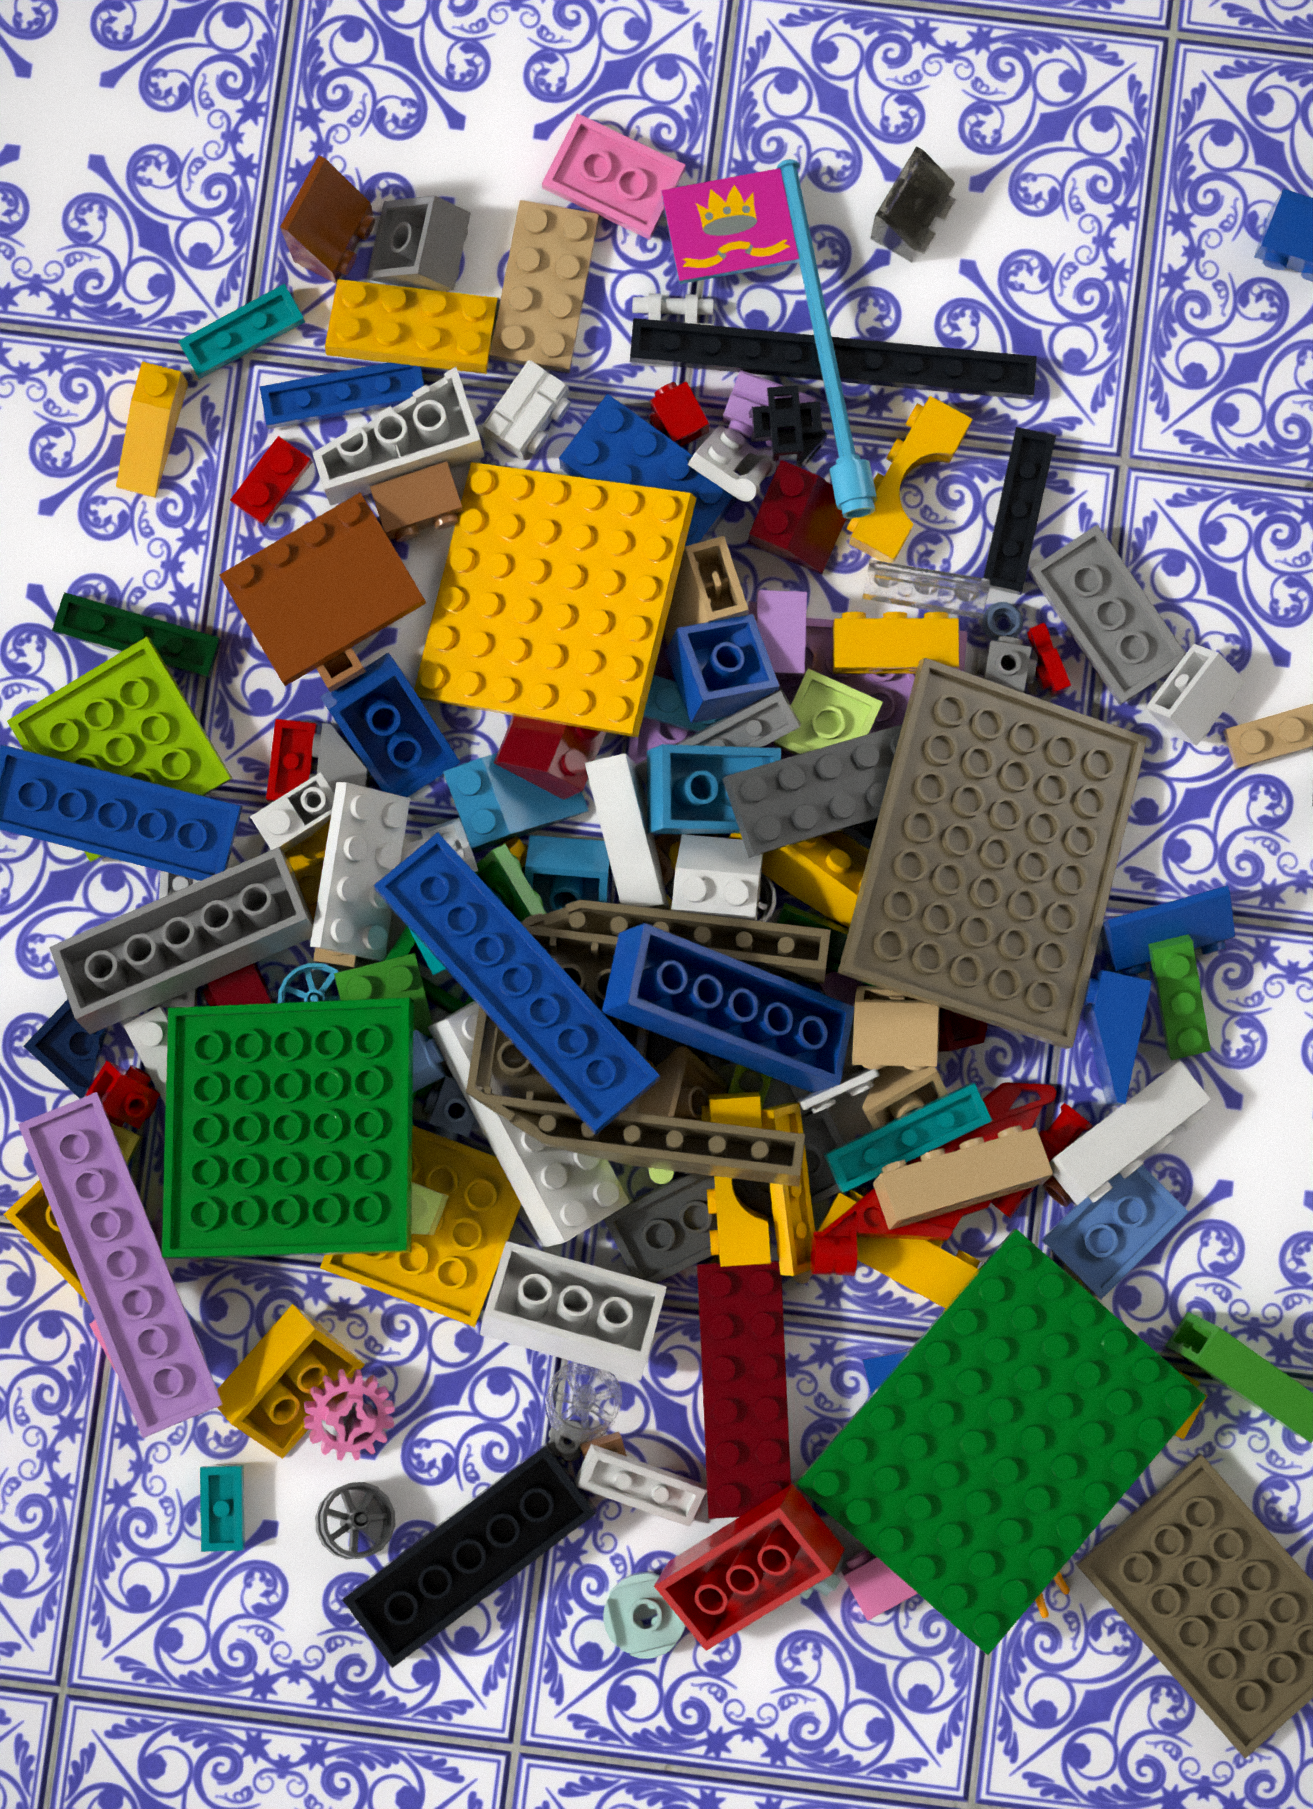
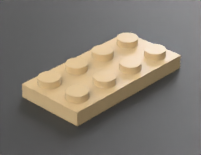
M519 200L490 351L491 359L525 365L528 360H531L543 369L570 373L599 214Z

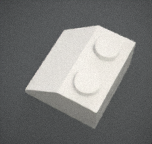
M682 834L675 868L671 910L757 921L764 854L749 858L744 842L740 839Z

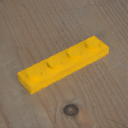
M784 1103L761 1110L762 1129L803 1134L800 1103ZM804 1143L799 1187L769 1183L777 1242V1256L779 1258L780 1275L795 1276L811 1270V1243L815 1226Z

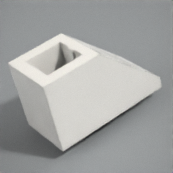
M320 772L250 817L269 848L273 850L280 847L282 852L285 853L312 836L331 819L335 794Z

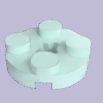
M652 1572L634 1573L620 1580L610 1590L603 1614L604 1626L610 1640L622 1651L641 1659L656 1658L669 1652L681 1638L685 1629L684 1623L654 1587L660 1575ZM646 1603L649 1609H656L658 1616L652 1618L651 1626L644 1627L641 1620H634L633 1614L639 1612L640 1604Z

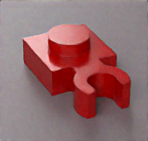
M1045 622L1029 628L1027 636L1038 658L1035 676L1041 689L1045 690L1048 688L1051 698L1067 692L1072 685L1057 648L1053 647Z

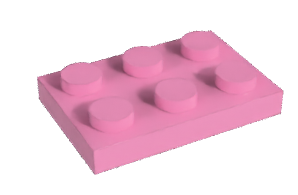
M577 113L542 182V189L592 213H597L599 216L651 240L665 212L661 190L676 188L686 170V165Z

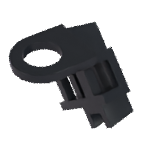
M798 385L769 387L766 390L768 406L752 407L749 411V418H752L753 424L751 442L771 440L773 461H779V455L796 454V465L803 469L817 454L827 439L828 433L822 428L820 402L800 403ZM790 395H791V397H789V398H777V399H775V397H778V396H790ZM790 427H794V428H795V429H788V430H777L778 428H790Z

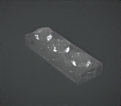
M869 559L862 599L982 619L989 593L990 579Z

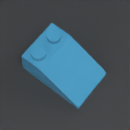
M662 744L648 750V834L740 833L723 778L727 775L781 760V748Z
M497 753L443 771L474 854L502 844L511 838L521 837L589 812L582 792L563 800L494 764Z

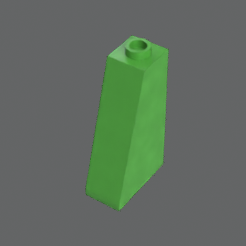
M1187 1312L1165 1346L1292 1433L1312 1443L1313 1393L1222 1328Z

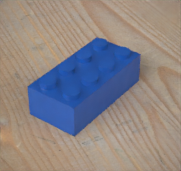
M608 393L559 457L560 469L569 476L693 494L696 497V502L685 546L707 541L738 500L690 467L688 463L693 457L692 454Z

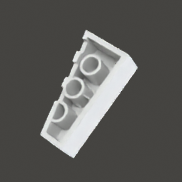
M457 367L444 373V378L429 387L424 385L414 391L412 397L394 408L389 406L379 412L377 418L364 426H356L312 453L330 506L342 503L360 492L363 496L370 494V486L446 461L449 468L485 457Z

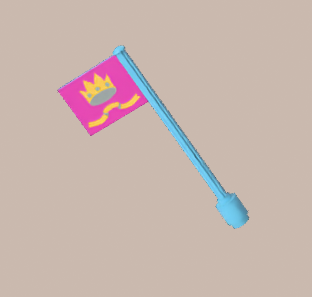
M787 159L780 162L777 168L661 190L679 284L799 262L839 456L836 460V465L832 466L829 470L837 509L842 510L843 517L848 519L859 518L875 511L874 503L877 501L871 466L868 460L860 459V455L855 453L797 171L800 168L799 162Z

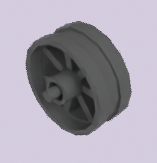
M366 1482L347 1483L330 1491L320 1502L315 1516L316 1533L321 1544L332 1555L345 1560L366 1558L381 1551L391 1540L396 1525L395 1509L389 1497L379 1487ZM349 1490L366 1492L358 1509L354 1506ZM339 1494H341L347 1513L329 1508L332 1501ZM372 1498L377 1501L382 1511L381 1514L370 1515L366 1510ZM327 1516L340 1520L341 1527L331 1534L328 1530ZM383 1520V1529L379 1538L368 1526L370 1522ZM359 1531L374 1546L366 1551L358 1552ZM345 1532L350 1533L349 1551L342 1549L334 1541Z

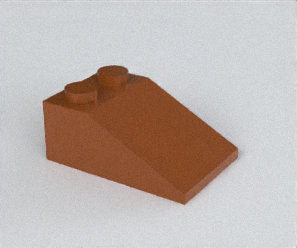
M318 155L280 229L294 263L337 284V279L342 274L348 275L357 257L354 250L360 239L366 240L369 237L376 219L373 218L374 213L370 201L326 158Z

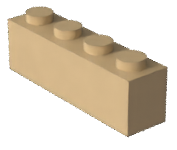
M1014 1126L999 1132L998 1139L984 1142L983 1137H977L959 1145L960 1150L946 1154L943 1148L922 1155L920 1157L921 1161L907 1165L905 1160H900L882 1167L883 1173H880L876 1178L873 1186L889 1230L1044 1184L1053 1175L1037 1128L1023 1131L1021 1126Z

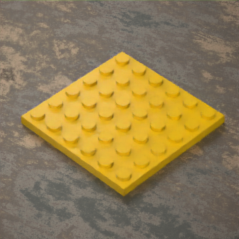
M471 462L461 500L464 512L457 515L459 522L455 523L414 686V691L419 699L638 738L696 497L688 492Z

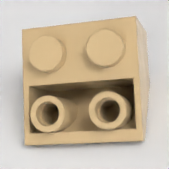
M725 536L684 547L663 633L667 646L679 627L748 615L749 609Z
M857 986L854 1006L852 1065H862L867 1069L876 1070L886 1066H904L909 1070H924L929 1066L937 1067L940 1007L878 986Z

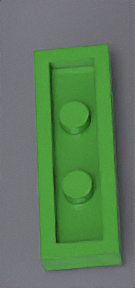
M1187 934L1148 944L1166 1051L1172 1061L1211 1051L1192 939Z

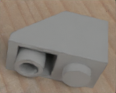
M322 723L321 734H314L312 757L318 758L317 774L321 772L334 794L337 782H348L369 788L370 773L333 726ZM310 774L309 779L317 774Z

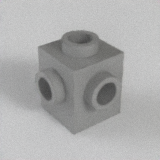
M1000 636L998 641H990L987 651H979L975 674L982 675L983 679L1024 693L1025 684L1033 683L1037 660L1030 659L1032 647L1022 646L1023 641L1021 639ZM1001 664L1008 665L1011 670L1003 669Z

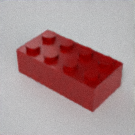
M791 1484L670 1560L654 1587L704 1650L707 1651L832 1575L845 1548L795 1485Z

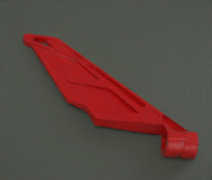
M1001 1083L982 1099L992 1119L991 1122L933 1150L943 1148L947 1154L960 1150L959 1145L970 1139L983 1137L984 1142L998 1139L999 1132L1014 1126H1021L1023 1131L1031 1129L1042 1107L1054 1101L1057 1091L1054 1086L1047 1084ZM1021 1092H1037L1041 1098L1040 1100L1010 1110ZM921 1156L906 1162V1164L910 1165L920 1162ZM873 1188L824 1230L813 1232L810 1255L811 1273L824 1275L835 1273V1275L855 1276L858 1256L857 1237L947 1241L962 1217L987 1209L992 1200L889 1230L875 1188Z

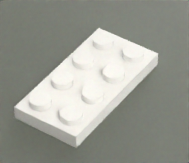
M348 782L336 783L310 947L373 960H385L392 908L375 891L374 885L400 864L410 798Z

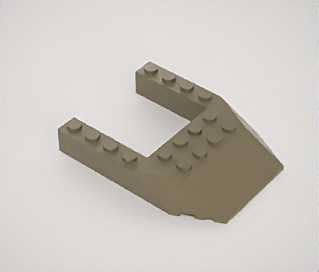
M577 900L566 904L564 908L543 915L539 913L527 917L524 921L520 922L601 1012L618 935L620 932L644 923L784 979L825 983L830 942V930L588 900ZM479 1006L466 1093L543 1145L631 1166L799 1187L805 1134L638 1113L639 1097L595 1135ZM603 1013L646 1060L650 1031Z

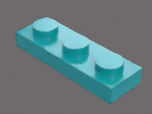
M284 283L180 339L178 342L200 380L305 323V320Z

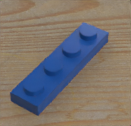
M382 363L259 387L266 426L268 429L396 406L412 397L414 391L423 387L424 380L421 366Z

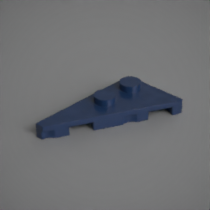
M67 999L23 1047L81 1099L85 1097L92 1084L109 1026L89 1034L75 1020Z

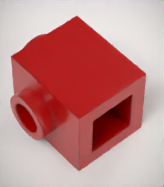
M687 381L678 386L675 382H671L655 391V398L650 400L652 413L647 415L650 424L681 447L709 433V422Z

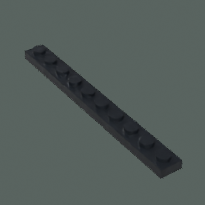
M633 318L629 362L740 372L742 370L751 374L823 380L814 335ZM832 337L841 382L1032 400L1034 397L1037 356Z

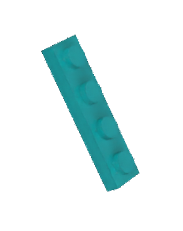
M969 1083L823 1155L840 1192L844 1193L879 1176L880 1173H883L882 1167L900 1160L908 1162L991 1122L992 1119L976 1084Z

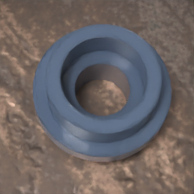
M998 602L991 605L985 611L982 618L983 631L993 641H998L1000 636L1016 638L1023 627L1021 612L1016 606L1007 602ZM1000 616L1007 618L1009 628L1006 630L998 629L995 626V619Z

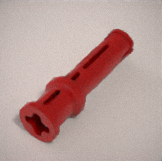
M1066 1103L1061 1105L1062 1112L1046 1131L1041 1130L1039 1132L1049 1162L1074 1143L1084 1130L1089 1131L1093 1127L1090 1122ZM1035 1187L995 1198L991 1203L1011 1219Z

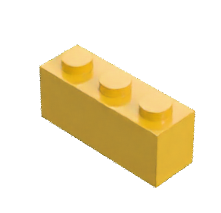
M845 612L842 613V618H834L832 625L833 674H916L919 661L923 658H928L956 669L959 668V618H949L947 612L924 613V618H907V613L886 612L883 613V618H866V613Z

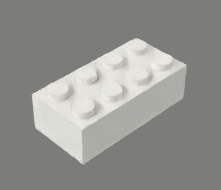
M506 1241L483 1315L480 1335L641 1381L667 1287Z

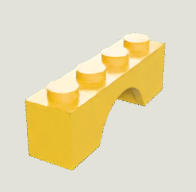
M929 396L924 406L916 404L905 424L911 427L910 432L904 441L897 438L887 455L886 460L892 464L885 476L877 473L873 480L877 495V501L874 503L875 511L867 516L852 518L847 527V530L853 532L849 541L850 545L892 567L913 527V523L905 514L900 501V485L913 469L930 462L950 463L970 428L972 418L932 396Z
M759 1091L709 1094V1106H701L702 1121L762 1129ZM714 1176L715 1188L707 1189L708 1214H717L718 1229L709 1230L711 1255H719L720 1267L771 1263L767 1215L749 1208L739 1199L732 1186V1178Z

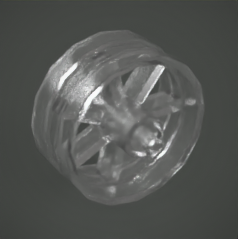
M572 1362L563 1366L552 1378L545 1398L546 1415L551 1426L563 1437L574 1441H592L604 1436L614 1425L622 1405V1390L616 1376L612 1372ZM574 1374L590 1375L587 1385L579 1386ZM565 1378L574 1394L554 1390ZM596 1378L601 1380L609 1390L596 1393L593 1388ZM613 1398L614 1408L612 1414L595 1404V1402ZM553 1400L571 1403V1407L559 1416L554 1407ZM592 1412L605 1422L594 1428H589L588 1415ZM573 1415L581 1417L582 1428L568 1424L566 1421Z

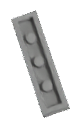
M781 688L674 745L761 748L800 728L801 723ZM647 759L638 763L635 768L647 787Z

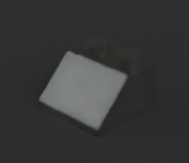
M915 147L875 214L870 237L871 240L911 263L918 252L926 254L936 236V233L932 231L933 226L938 218L944 221L947 219L957 200L952 197L955 182L923 149Z

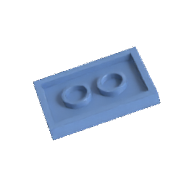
M1143 1165L1125 1179L1120 1173L1108 1181L1113 1187L1109 1192L1095 1203L1088 1197L1079 1205H1075L1041 1239L1100 1300L1189 1213Z

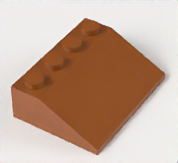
M361 492L219 574L284 686H287L426 604L424 597Z

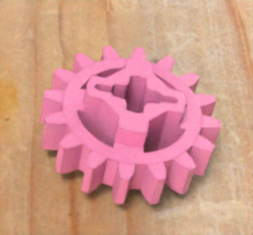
M340 1369L338 1380L335 1381L325 1375L323 1377L325 1385L323 1389L314 1386L310 1389L315 1401H305L304 1403L305 1412L309 1416L303 1419L305 1429L312 1430L309 1433L311 1443L315 1444L322 1441L320 1447L324 1455L335 1449L337 1460L342 1461L346 1452H352L355 1461L359 1460L360 1450L364 1448L370 1454H374L373 1442L377 1440L386 1443L388 1440L383 1428H394L393 1417L388 1414L393 1413L395 1409L393 1401L386 1400L389 1397L387 1387L377 1388L378 1381L375 1375H371L364 1381L360 1369H356L352 1378H347L345 1371ZM363 1394L367 1395L375 1403L377 1409H373L372 1405L363 1402ZM354 1403L356 1413H351L344 1426L343 1417L349 1414V1410H352ZM321 1420L325 1421L326 1425L334 1426L336 1430L335 1435L326 1430Z

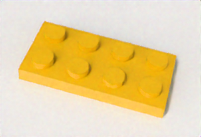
M337 279L325 342V353L328 356L448 370L457 367L458 371L487 374L497 313V298Z

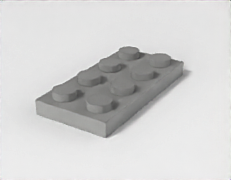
M1098 525L1092 527L1028 571L1119 705H1122L1173 671L1185 656L1186 652Z

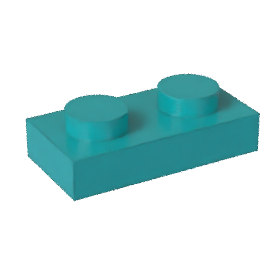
M244 1465L200 1467L201 1552L243 1551L245 1549Z

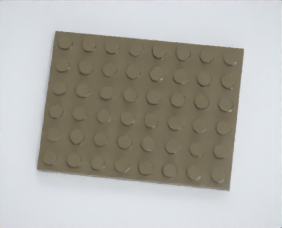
M928 658L920 660L838 973L1064 1049L1072 1048L1148 737Z

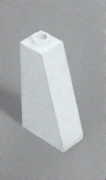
M626 753L586 762V771L620 904L668 910L669 904L654 834H648L647 802L642 779L635 768L636 763Z

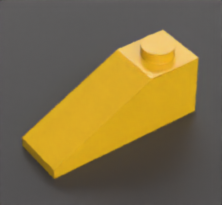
M142 361L131 398L116 488L156 498L188 387V382L181 371Z

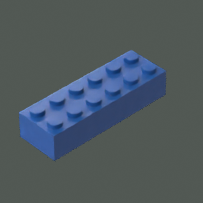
M644 923L620 932L618 935L602 1013L814 1093L840 1085L854 1006Z

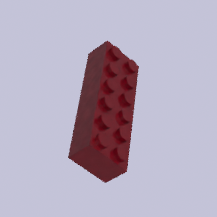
M771 1260L769 1264L720 1267V1263L697 1264L708 1519L740 1517L791 1485L782 1275H780L779 1260Z

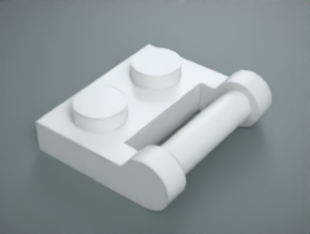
M719 425L694 453L688 465L737 499L748 502L758 494L760 483L765 477L772 476L776 472L779 461L772 460V451L764 450L760 452L745 442L744 437L737 431ZM741 464L751 469L748 474L741 476L735 473V471Z

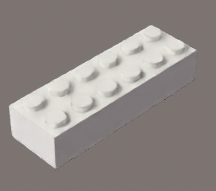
M473 1001L428 1026V1029L543 1246L549 1247L565 1243L628 1205L630 1201L608 1160L545 1146L466 1093L479 1005Z

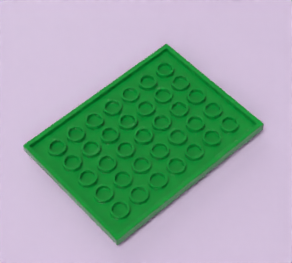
M1013 1229L798 1479L795 1485L978 1648L989 1655L1206 1396L1018 1229Z

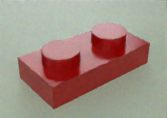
M277 436L230 499L231 503L265 527L312 464V460L280 436Z
M275 719L266 794L268 802H274L309 780L314 762L312 746L314 734L317 733L318 725L316 723Z

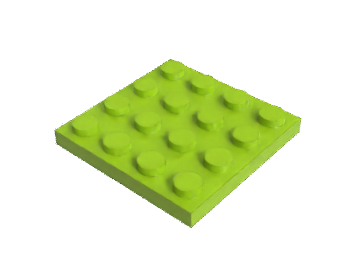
M145 637L7 720L23 750L203 796L233 779L149 637ZM84 851L90 862H94L102 857L101 855Z

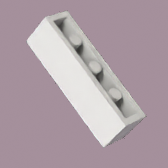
M1179 1061L1129 1099L1126 1104L1120 1106L1052 1159L1049 1164L1053 1176L1076 1205H1079L1088 1197L1095 1203L1113 1188L1108 1182L1120 1173L1124 1179L1144 1164L1139 1158L1149 1149L1156 1155L1175 1140L1170 1134L1180 1125L1187 1131L1206 1115L1201 1109L1211 1101V1098Z

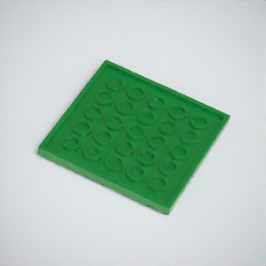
M411 998L168 1008L162 1258L192 1259L411 1253L414 1000Z

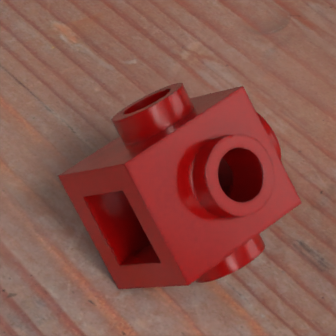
M106 1060L85 1096L95 1092L99 1094L110 1123L118 1127H122L124 1123H127L139 1129L144 1120L149 1118L154 1112L160 1093L149 1083L152 1078L146 1072L133 1065H130L129 1069L125 1070Z

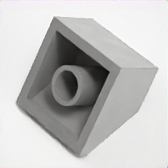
M435 195L384 201L367 278L372 281L402 287L436 291L454 290L459 275L464 242L468 235L467 228L471 212Z

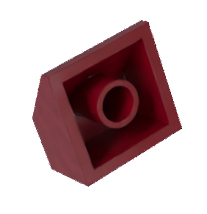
M780 460L749 532L748 544L822 575L846 521L842 510L837 509L832 484L817 474Z
M512 716L494 764L565 800L584 790L588 780L585 763L596 760L606 732Z

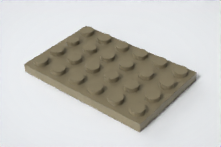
M1197 1454L1075 1563L1245 1759L1313 1698V1581L1202 1454Z

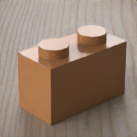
M447 461L370 486L384 532L389 540L396 538L397 542H405L420 535L419 530L435 526L437 530L451 527L459 522L457 515L464 512Z

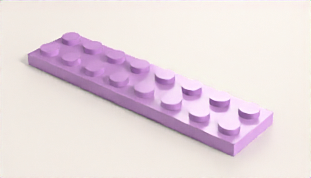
M95 1092L19 1123V1129L142 1438L223 1405L165 1258H162L161 1248L99 1094Z

